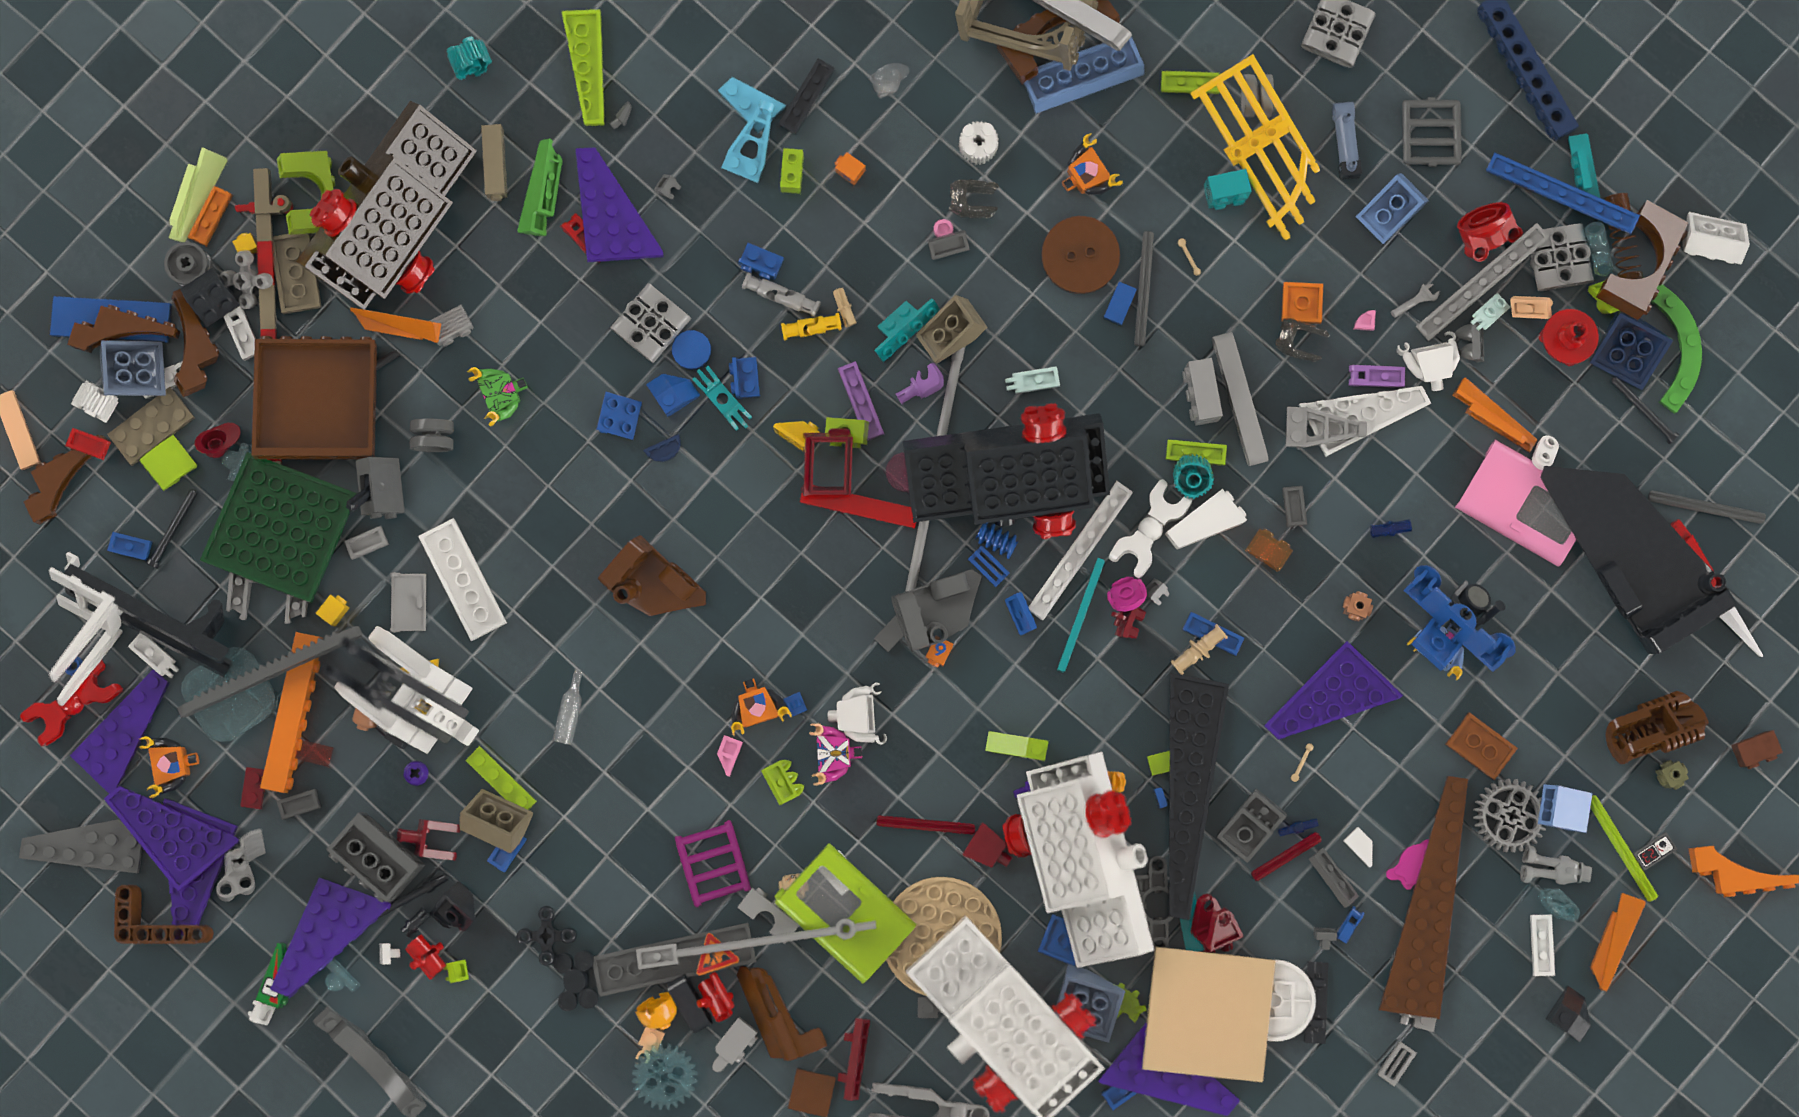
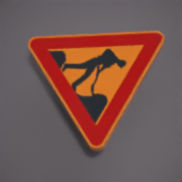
M708 933L704 945L721 943L711 933ZM730 950L701 954L696 973L700 976L739 962V958Z

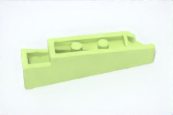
M202 148L197 167L188 164L170 217V225L173 226L169 235L170 239L186 242L212 188L215 186L227 163V158Z

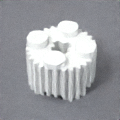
M977 121L976 123L972 122V125L969 123L963 128L960 134L959 148L964 158H967V161L971 160V163L974 162L975 165L977 163L981 165V163L985 164L986 161H989V158L992 159L995 156V152L998 149V134H996L994 127L990 123H983L982 121L979 123ZM977 140L982 142L981 146L977 145Z
M86 380L80 386L71 404L79 409L83 407L85 413L107 422L116 408L119 398L115 395H104L102 388Z

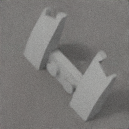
M229 573L226 611L230 612L231 609H234L241 614L239 619L246 620L252 583L256 582ZM287 595L284 623H292L291 618L302 615V618L306 617L308 602Z

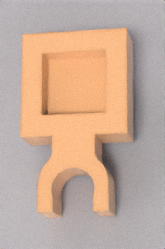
M645 1027L638 1043L644 1047L638 1052L635 1059H639L640 1055L644 1053L647 1055L645 1063L648 1064L651 1058V1050L658 1051L665 1033L657 1029Z

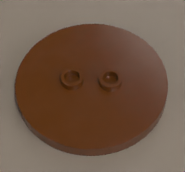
M1074 216L1062 220L1049 231L1043 243L1042 264L1047 276L1056 286L1070 293L1087 294L1101 289L1113 278L1119 265L1120 249L1115 235L1108 226L1092 217Z

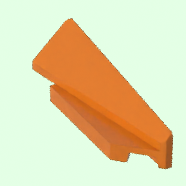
M1463 378L1452 396L1469 406L1465 413L1530 453L1537 442V438L1467 378Z
M1621 893L1617 912L1612 911L1590 966L1598 981L1600 990H1608L1646 901Z

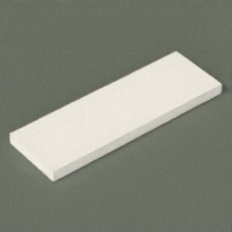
M453 518L419 535L418 537L470 640L474 641L507 624L455 519Z

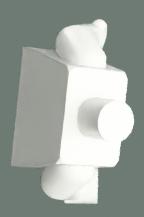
M1453 332L1445 333V336L1451 335L1453 337L1448 340V343L1412 349L1411 353H1409L1410 346L1408 343H1404L1406 348L1404 351L1400 349L1399 345L1397 347V353L1403 356L1408 369L1416 378L1424 382H1431L1432 391L1444 389L1442 379L1452 377V373L1460 360L1457 343L1455 342L1456 335Z
M874 683L870 687L862 686L851 689L843 696L842 701L837 702V710L828 711V721L838 722V729L844 731L846 736L856 742L874 743L876 740L880 745L886 743V734H883L884 740L882 742L879 741V736L875 735L873 695H879L882 691L875 692L873 687L880 684Z

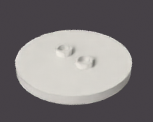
M1276 960L1268 1041H1283L1295 1037L1307 1027L1315 1011V991L1310 979L1300 968L1283 960Z

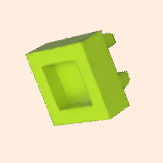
M466 960L446 963L447 966L444 970H448L449 977L445 978L446 981L454 983L469 979Z

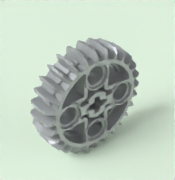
M1506 779L1505 785L1502 780H1498V787L1495 783H1491L1492 790L1484 788L1487 794H1479L1483 800L1475 801L1480 807L1473 809V811L1479 812L1478 815L1473 816V819H1479V823H1476L1474 826L1481 827L1478 834H1485L1482 840L1490 839L1489 846H1493L1496 843V850H1500L1503 846V852H1508L1509 847L1512 853L1516 852V847L1519 851H1524L1523 845L1531 847L1529 842L1536 844L1535 837H1543L1539 831H1546L1545 827L1538 824L1540 802L1542 797H1536L1539 791L1531 792L1532 785L1525 788V781L1518 785V779H1514L1513 784H1511L1510 779ZM1509 790L1505 802L1493 799L1498 793ZM1516 792L1522 795V800L1519 803L1514 800ZM1529 800L1534 806L1535 815L1524 811ZM1491 802L1496 805V811L1493 814L1488 810V805ZM1510 804H1511L1512 806H1519V808H1517V807H1506V806H1510ZM1506 812H1512L1516 819H1510ZM1486 816L1497 820L1493 832L1488 827ZM1528 818L1533 820V827L1531 829H1528L1525 825V821ZM1501 829H1505L1508 834L1504 840L1499 836ZM1517 829L1529 833L1520 840L1512 841Z

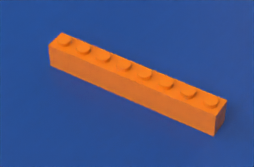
M296 632L292 652L296 653V648L303 649V645L310 646V642H317L318 638L322 637ZM319 657L286 673L260 788L288 793L293 787L294 778H292L293 770H296L298 766L296 756L297 752L302 748L303 740L301 739V734L307 726L305 717L306 712H309L311 708V700L309 699L311 692H314L316 686L314 677L315 673H318L320 669Z

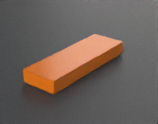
M214 186L188 238L207 247L233 195Z

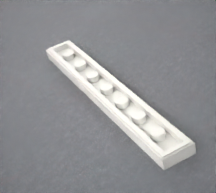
M1116 481L1110 490V495H1107L1029 605L1028 608L1033 615L1042 621L1045 619L1133 493L1131 490Z

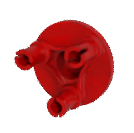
M1565 309L1555 313L1548 319L1544 328L1539 333V340L1543 343L1547 353L1556 361L1567 366L1576 365L1589 358L1596 350L1599 340L1595 322L1586 313L1575 309Z

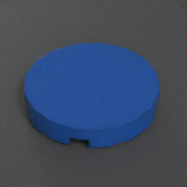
M687 330L675 338L672 345V354L675 361L683 368L688 370L703 367L710 358L711 345L704 334L695 330Z

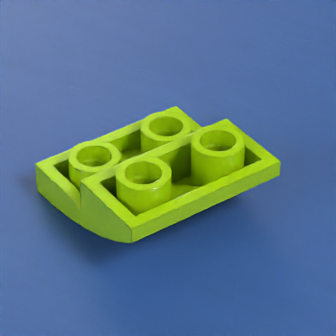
M174 435L161 442L140 459L142 465L163 491L179 482L181 477L197 468V464Z

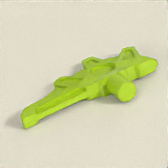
M1119 983L1116 986L1125 990V994L1117 1018L1122 1013H1126L1135 1023L1139 1014L1146 1011L1145 1005L1140 1006L1137 999L1140 993L1137 990L1131 993L1124 988V984Z

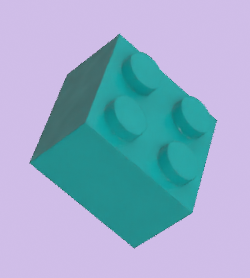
M1247 169L1209 176L1204 184L1208 207L1215 210L1223 209L1228 204H1233L1234 206L1242 205L1247 201L1252 192Z

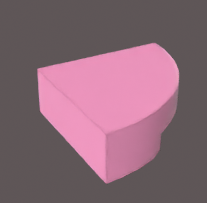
M1370 310L1362 314L1355 322L1354 329L1373 331L1375 328L1376 310Z

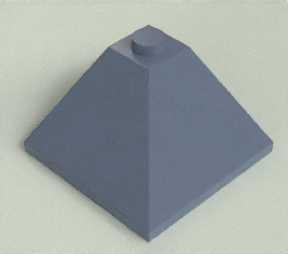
M101 341L100 368L104 395H166L162 341Z
M1068 964L1057 1004L1065 998V992L1068 995L1072 993L1082 1003L1080 1008L1082 1010L1086 1008L1096 1018L1094 1021L1096 1026H1091L1082 1035L1109 1042L1125 990L1087 969L1077 968Z

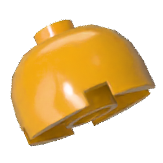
M669 992L660 993V998L654 999L652 996L636 1008L637 1011L635 1013L642 1025L649 1029L664 1030L671 1025L670 1022L675 1018L677 1008Z

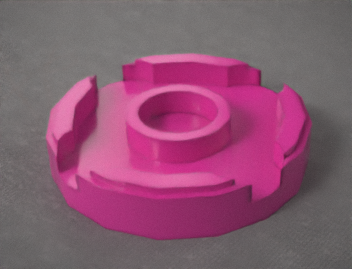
M1133 577L1121 578L1112 584L1110 591L1108 590V601L1112 608L1117 611H1131L1145 601L1147 589L1140 579L1137 580Z

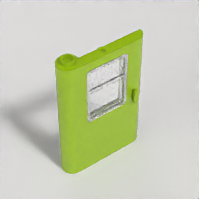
M830 843L785 890L781 888L774 896L776 898L774 903L805 931L834 927L842 919H850L854 923L876 921V929L857 931L850 939H842L837 934L813 938L861 983L866 982L916 927V923ZM844 925L843 931L845 933H848L850 931V927L848 925Z

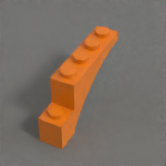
M1714 846L1689 848L1692 872L1705 876L1712 875L1713 871L1716 893L1723 894V897L1736 896L1735 892L1743 891V894L1756 893L1755 889L1763 888V892L1774 891L1775 886H1782L1783 889L1795 888V884L1799 883V875H1770L1744 868L1719 854Z

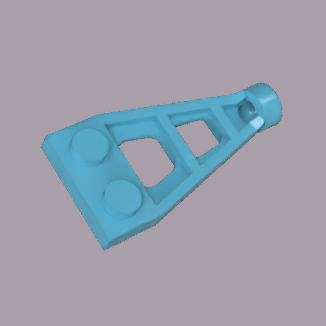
M761 99L758 109L729 148L721 168L757 183L759 182L766 164L771 119L775 108L774 104ZM762 109L767 110L768 113H763ZM756 122L763 123L764 125L763 135L760 139L750 135V131ZM748 140H753L758 144V153L755 159H750L740 153V149Z

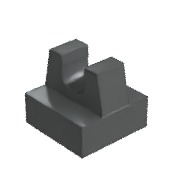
M664 174L654 188V191L659 195L673 199L674 195L670 193V189L674 187L676 190H679L681 186L674 177Z
M1155 578L1146 586V598L1159 606L1162 603L1159 600L1162 594L1166 597L1169 596L1168 587Z
M1314 927V936L1316 940H1319L1321 949L1330 950V941H1337L1336 930L1334 928Z

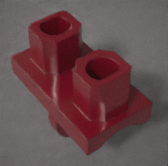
M1139 607L1126 612H1112L1111 616L1116 618L1113 624L1117 626L1115 635L1122 638L1136 639L1139 629L1132 626L1134 619L1142 621L1146 612Z

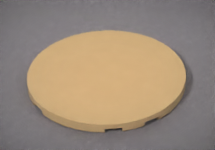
M951 877L924 879L906 888L893 901L916 923V927L886 961L895 976L905 986L919 994L927 996L906 973V970L964 916L974 924L1000 953L1002 931L998 915L988 898L976 887L965 881Z

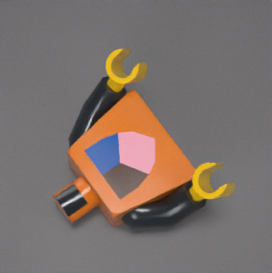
M1091 133L1084 136L1083 142L1073 151L1067 170L1070 177L1062 182L1067 192L1077 187L1081 194L1102 195L1112 189L1113 186H1120L1123 183L1122 181L1115 182V178L1119 174H1112L1110 176L1092 147L1089 148V146L1097 142V139H1094L1092 143L1089 142L1088 138Z
M750 679L743 682L746 693L739 695V699L734 703L731 714V730L733 736H735L736 730H741L743 735V728L777 717L784 721L783 715L789 714L792 717V714L786 707L782 697L771 689L767 690L766 687L757 689L755 679Z
M146 736L139 738L145 739L147 742L146 746H139V748L149 749L155 784L149 786L147 790L154 789L156 792L150 795V798H155L159 793L164 794L176 790L185 782L186 776L190 775L189 766L199 764L198 754H187L186 748L181 747L176 741L168 738L150 739Z

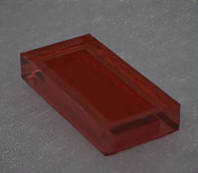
M303 740L301 750H296L295 758L329 767L334 748Z

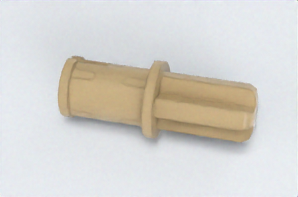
M844 289L834 290L833 294L839 308L837 311H840L845 328L857 324L852 313V304H849Z

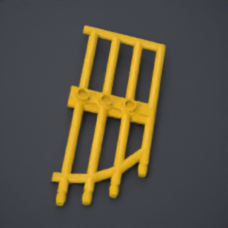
M1252 54L1190 94L1193 99L1200 97L1228 144L1224 151L1232 165L1235 166L1239 163L1242 169H1247L1249 182L1271 217L1266 221L1268 226L1271 228L1275 225L1278 231L1281 232V236L1287 240L1290 238V234L1285 229L1286 227L1281 219L1290 210L1299 225L1304 223V219L1299 214L1300 212L1295 203L1301 192L1306 196V200L1310 205L1315 202L1314 196L1310 193L1311 191L1305 183L1307 166L1309 164L1314 173L1320 171V168L1261 66ZM1249 65H1251L1279 113L1277 117L1270 121L1240 72ZM1231 76H1234L1262 124V126L1254 131L1249 127L1223 81ZM1215 86H1217L1245 134L1243 138L1236 142L1206 93ZM1289 132L1302 152L1299 171L1280 140V137ZM1272 142L1296 181L1291 196L1263 151V148ZM1254 153L1257 154L1285 202V205L1278 212H1276L1246 161V158Z

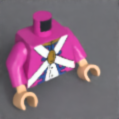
M812 723L811 726H815L816 731L809 733L810 735H817L819 773L813 774L812 777H818V783H814L817 786L826 782L836 781L846 774L848 768L851 767L850 759L862 758V747H850L849 739L846 738L845 733L834 727Z

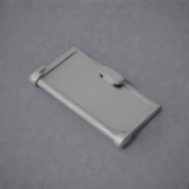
M390 573V632L426 631V574Z

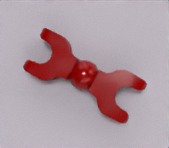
M103 660L98 663L63 706L59 705L56 700L50 704L39 702L32 704L20 714L22 721L27 723L38 718L44 719L46 723L45 731L37 739L41 747L48 746L59 739L64 733L66 721L71 718L70 715L80 713L84 705L88 706L93 702L109 703L122 693L123 688L120 684L114 683L105 688L98 686L97 678L106 667Z

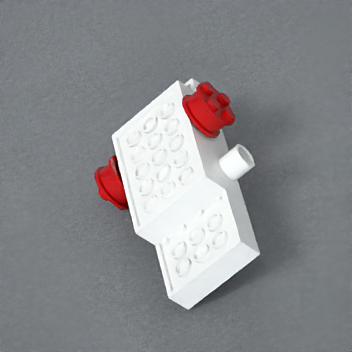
M1102 752L1027 771L1026 774L1031 791L1017 795L1021 814H1014L1008 817L1006 823L1003 824L1005 841L1009 852L1017 857L1024 858L1032 854L1046 911L1050 913L1062 910L1076 967L1128 958L1153 951L1150 932L1133 869L1146 865L1147 856L1142 845H1126L1123 832L1126 831L1131 823L1124 795L1111 788Z
M966 916L906 970V973L961 1033L947 1047L952 1054L964 1064L974 1053L978 1052L994 1069L993 1071L987 1065L985 1067L986 1071L978 1079L976 1077L973 1078L975 1082L973 1086L982 1097L986 1095L989 1098L987 1102L996 1113L999 1110L1003 1113L1005 1111L1004 1107L1010 1101L1018 1099L1017 1095L1038 1117H1053L1105 1069L1070 1031L1072 1029L1082 1039V1034L1091 1026H1096L1094 1024L1096 1018L1086 1008L1084 1010L1080 1008L1082 1003L1072 993L1068 995L1066 992L1064 993V999L1057 1005L1053 1004L1051 1006L1060 1016L1058 1018Z

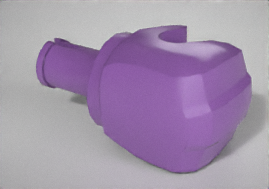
M930 363L927 366V379L923 380L921 372L918 371L916 380L912 377L910 379V386L896 393L901 404L916 395L920 396L921 399L926 398L943 387L944 377L934 363Z

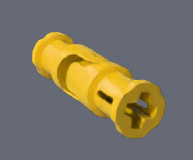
M839 313L829 317L818 316L801 319L790 324L781 323L784 340L795 336L805 337L817 333L822 334L833 329L842 330Z

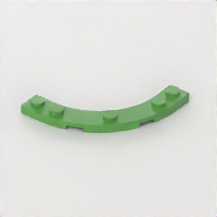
M1658 285L1659 293L1650 303L1661 310L1671 324L1675 326L1681 352V362L1674 381L1659 403L1675 414L1690 395L1698 379L1702 361L1701 338L1695 320L1685 304L1664 285Z

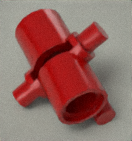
M422 934L415 938L405 949L414 960L410 963L411 969L415 970L420 967L429 980L433 979L447 966L439 956V952L444 948L443 944L438 942L436 945H430Z
M713 972L709 975L710 978L698 985L703 998L697 1000V1006L699 1008H709L716 1022H721L732 1015V1008L735 1005L732 1001L733 993L726 991L718 974Z

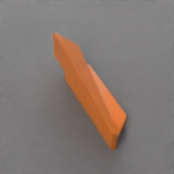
M350 307L351 312L356 315L365 330L420 340L424 338L436 343L439 341L441 323Z

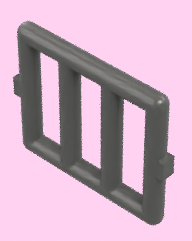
M1428 97L1427 100H1404L1402 102L1403 163L1406 165H1428V167L1459 165L1462 162L1460 101L1436 100V97ZM1410 108H1453V119H1410ZM1410 127H1453V138H1411ZM1411 146H1453L1454 157H1411Z

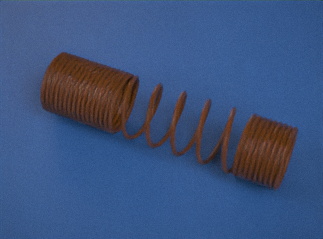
M1617 193L1603 198V200L1631 211L1628 193ZM1608 225L1609 229H1617L1613 226ZM1620 229L1612 232L1610 234V237L1619 240L1615 241L1611 246L1616 249H1621L1615 252L1613 256L1615 258L1623 259L1617 262L1615 265L1617 268L1624 269L1617 274V276L1625 279L1644 278L1642 271H1632L1621 274L1624 271L1641 267L1642 265L1628 267L1617 266V264L1625 260L1636 258L1640 255L1628 257L1615 256L1617 253L1621 251L1638 247V245L1628 247L1613 246L1615 243L1619 241L1636 237V235L1628 237H1613L1612 234L1620 231Z

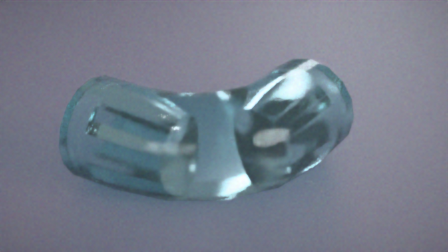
M1592 222L1586 226L1585 234L1591 250L1590 255L1594 273L1597 276L1603 277L1610 275L1614 270L1605 226L1601 222Z

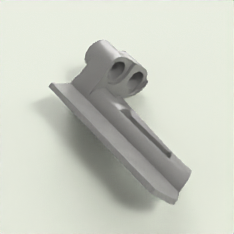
M261 829L247 833L240 839L241 848L235 849L232 852L229 850L225 855V875L216 887L220 900L228 902L233 900L235 895H249L255 890V881L249 862L266 853ZM249 880L251 885L248 888H242L240 886L241 882ZM230 887L232 890L228 895H223L221 893L222 888Z

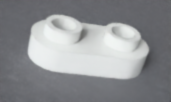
M1543 436L1537 443L1532 457V463L1537 469L1543 470L1544 466H1551L1559 448L1555 438Z

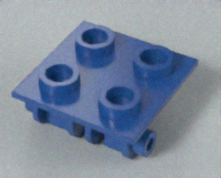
M605 392L596 430H599L601 433H610L633 440L642 402Z

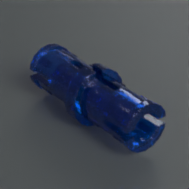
M1410 519L1398 522L1387 521L1384 524L1370 526L1372 538L1387 535L1391 537L1399 533L1412 532Z

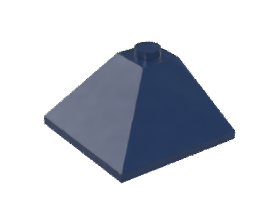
M1617 311L1590 363L1643 390L1673 342V339L1643 319L1639 318V320H1636L1622 311Z

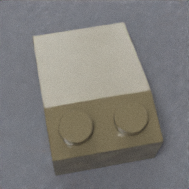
M955 295L916 336L933 361L939 363L973 342L988 327L968 299Z

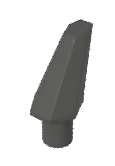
M628 101L615 114L617 118L610 123L614 130L621 124L625 126L632 109Z

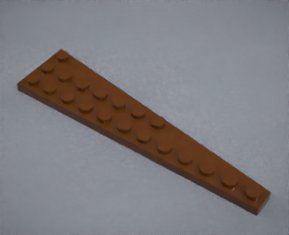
M1446 777L1435 821L1429 835L1428 845L1423 856V862L1417 876L1405 923L1400 934L1399 944L1395 951L1394 961L1390 968L1389 978L1378 1010L1440 1019L1468 779Z

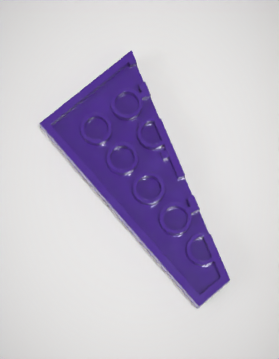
M154 669L70 755L109 794L123 780L126 774L125 771L142 741L139 738L144 737V732L153 718L154 711L157 705L160 704L170 683Z

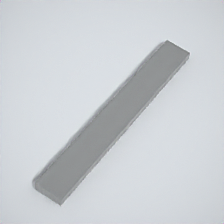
M1536 223L1420 322L1416 328L1427 341H1430L1550 237Z

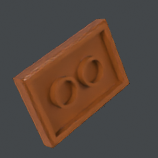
M1470 712L1467 713L1445 744L1492 780L1497 778L1518 749Z

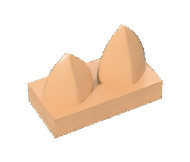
M1513 296L1510 299L1512 317L1549 319L1552 316L1551 306L1553 301L1550 298Z

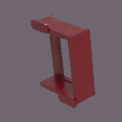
M832 428L828 433H803L805 440L803 487H801L803 495H851L853 437L849 429ZM814 442H845L844 487L813 486Z

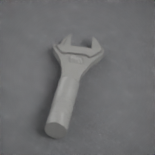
M1423 284L1419 293L1414 298L1392 310L1391 314L1396 318L1418 303L1435 301L1440 292L1438 291L1433 295L1429 288L1434 284Z

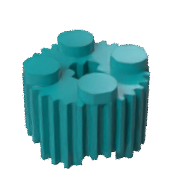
M472 36L463 39V44L461 43L447 49L448 59L454 73L461 80L471 74L480 76V74L487 71L486 66L492 62L482 40H474Z
M1193 454L1191 456L1184 455L1180 457L1177 465L1173 468L1175 487L1178 492L1180 491L1181 494H1184L1185 498L1188 496L1189 499L1191 497L1195 499V497L1203 496V493L1206 494V491L1212 489L1214 481L1212 468L1209 461L1205 458L1202 459V456L1198 457L1197 454L1196 456Z

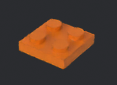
M1284 282L1282 322L1321 324L1323 284Z

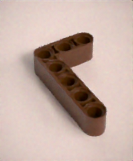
M121 885L116 889L114 937L118 943L199 944L212 940L214 933L209 925H141V889L137 885ZM200 930H201V932H202V937H201V938L199 937V931H200Z

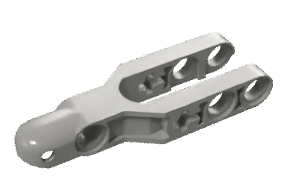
M872 1083L873 1089L871 1093L888 1094V1096L900 1095L912 1099L935 1101L939 1105V1113L936 1117H989L988 1109L982 1105L945 1101L930 1088ZM869 1113V1117H906L879 1113Z

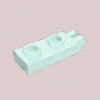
M1496 293L1472 315L1474 319L1471 323L1473 325L1476 322L1480 324L1476 327L1478 331L1482 327L1486 330L1510 306Z
M1057 366L1013 373L1012 378L1005 379L1006 383H1014V385L1006 387L1007 391L1015 390L1016 394L1060 387Z

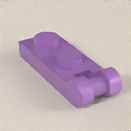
M1349 366V372H1351L1349 386L1400 388L1405 386V367ZM1360 372L1364 373V379H1359Z

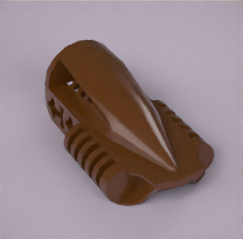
M1674 691L1657 699L1638 705L1637 711L1612 720L1608 724L1605 734L1606 742L1613 758L1620 764H1626L1632 759L1660 749L1662 752L1668 753L1670 750L1673 751L1705 739L1704 730L1709 721L1701 707L1692 702L1688 695L1683 692Z

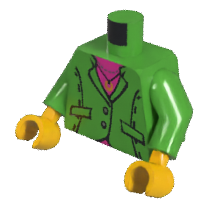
M473 367L467 371L475 375V377L469 378L470 381L479 378L477 381L490 411L484 419L491 418L493 420L488 425L493 426L496 421L499 422L510 418L521 401L518 392L528 388L524 377L513 381L509 373L501 370Z

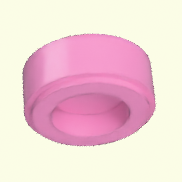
M941 219L934 225L936 237L953 233V225L946 219Z

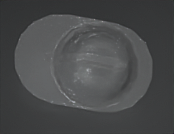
M894 63L886 65L870 75L869 80L873 83V88L877 92L878 97L883 98L889 94L896 93L899 89L900 81L909 74V68L904 64Z

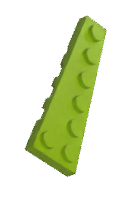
M562 11L585 126L605 125L601 11Z

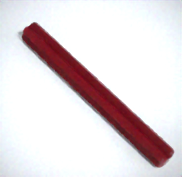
M881 815L877 816L876 823L877 826L972 835L975 833V824Z

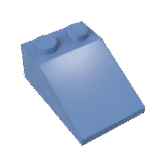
M1401 173L1397 174L1356 217L1384 244L1429 200Z

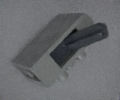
M367 457L356 460L359 492L346 502V508L350 511H355L361 507V515H370L371 519L381 518L382 516H385V519L397 518V514L405 513L399 458Z

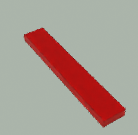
M803 493L801 494L800 503L913 529L916 526V522L913 523L911 507L855 494L806 496Z

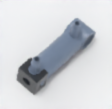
M1333 103L1332 117L1336 128L1340 163L1338 166L1339 179L1359 178L1362 174L1361 160L1358 158L1354 103Z

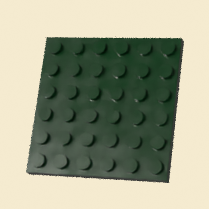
M247 452L200 561L312 604L351 511L346 508V502L357 493L268 459H254L252 453Z

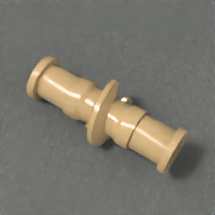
M1216 624L1215 628L1207 635L1201 637L1197 643L1190 640L1191 648L1184 651L1175 661L1172 660L1171 663L1183 675V671L1192 664H1195L1199 658L1203 661L1202 656L1210 658L1208 651L1212 650L1221 640L1228 637Z

